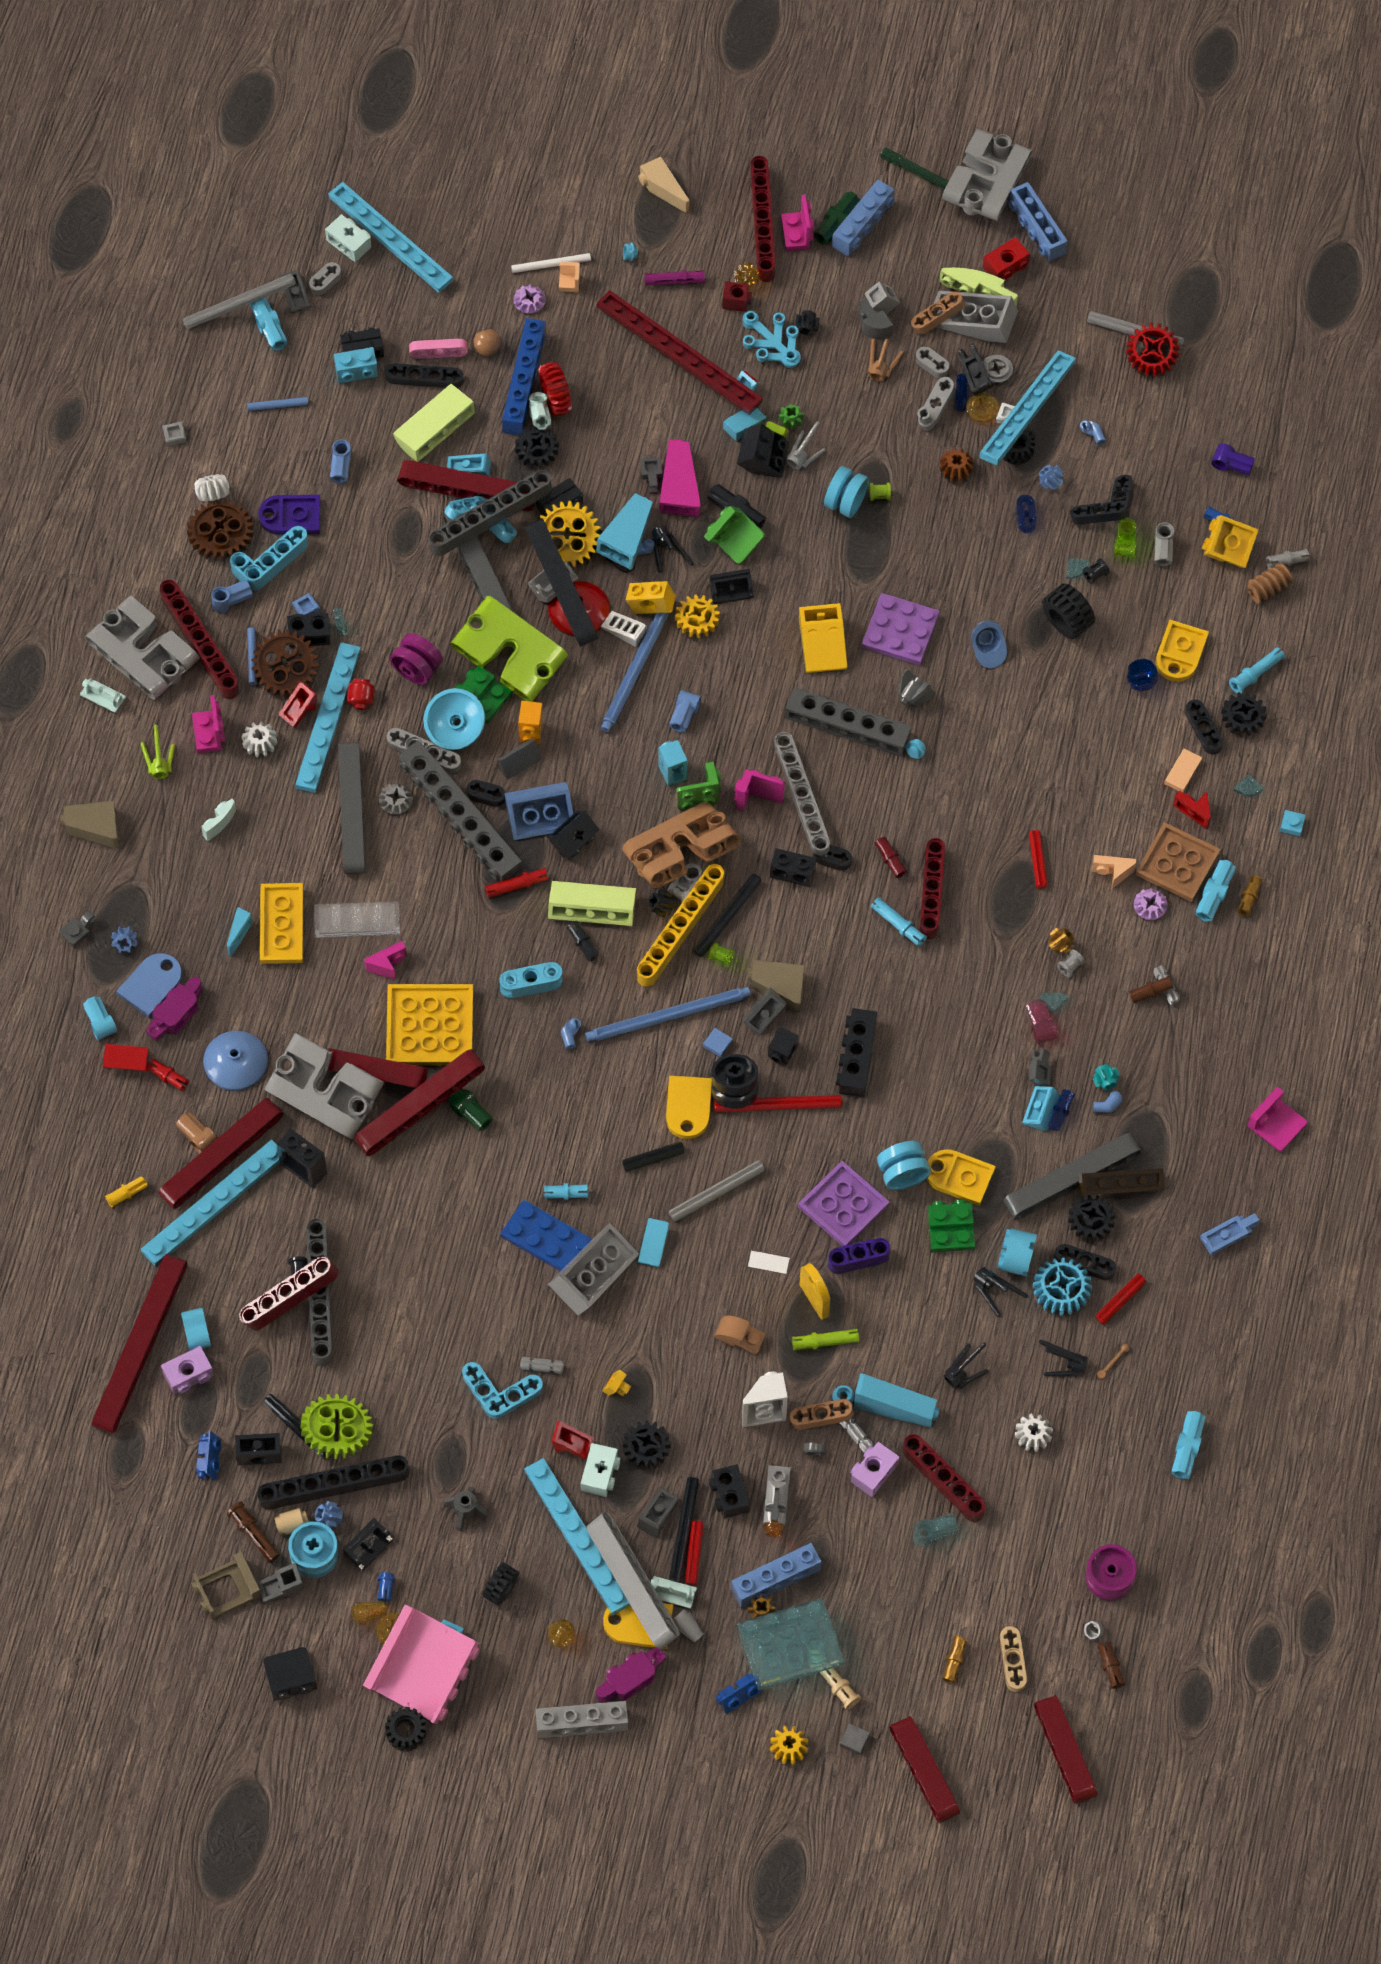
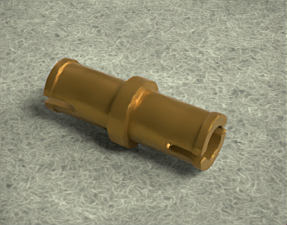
M1257 875L1250 876L1247 887L1241 894L1242 900L1237 909L1239 915L1245 917V914L1246 917L1250 916L1253 904L1259 897L1257 893L1263 882L1261 877Z
M960 1636L953 1637L954 1640L950 1653L945 1659L947 1664L942 1680L948 1683H956L959 1667L964 1662L962 1657L968 1640Z

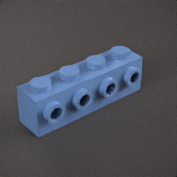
M877 180L833 233L832 247L849 257L859 247L864 237L871 232L873 226L881 220L886 210L893 205L895 201L894 189Z
M1026 182L1011 189L1010 200L1008 201L1009 207L1018 215L1020 224L1028 230L1030 239L1038 245L1040 254L1045 256L1048 262L1065 255L1068 241L1030 184Z

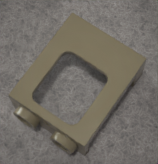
M242 1552L233 1555V1561L197 1577L196 1573L192 1574L194 1582L191 1583L196 1595H201L203 1599L200 1602L205 1615L210 1614L212 1620L261 1598L260 1589ZM225 1576H231L240 1593L239 1597L213 1608L203 1590L204 1586Z

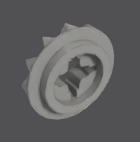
M991 355L983 360L992 384L995 382L1002 384L1003 381L1009 380L1013 373V366L1008 358L1002 355ZM994 364L997 369H1001L999 374L993 371Z
M389 783L386 788H382V792L379 795L380 806L390 814L404 813L410 808L413 801L411 791L407 786L400 785L399 783L394 785ZM398 793L399 798L401 799H397V802H395L394 804L393 798L391 797H394V795Z

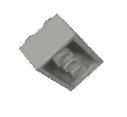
M938 291L934 303L952 292ZM959 292L965 301L964 308L936 326V328L988 342L1007 343L1018 309L1012 296ZM943 310L936 311L933 316H939Z
M608 1223L548 1285L579 1316L604 1293L634 1261L639 1253Z

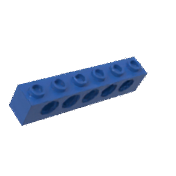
M529 318L525 320L502 418L503 433L519 435V433L523 434L529 410V396L533 393L546 337V321Z

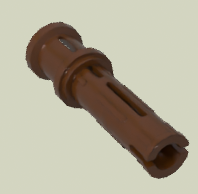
M242 1501L236 1503L227 1511V1516L233 1518L238 1525L239 1531L245 1532L268 1563L274 1562L280 1556V1553L276 1551L255 1524V1517L250 1516L245 1510Z

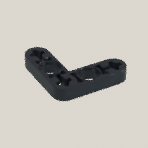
M1121 475L1115 479L1111 502L1074 507L1070 511L1072 522L1076 525L1127 518L1130 514L1134 492L1132 477L1130 475Z

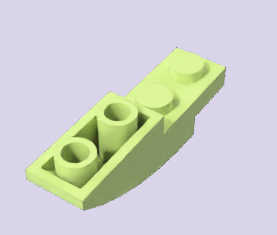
M942 268L940 272V282L948 288L964 293L1012 296L1017 306L1018 295L1005 289L1004 280L999 277L967 268Z

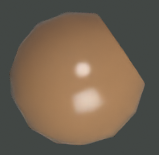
M493 329L479 332L473 339L474 348L483 356H492L499 351L501 338Z

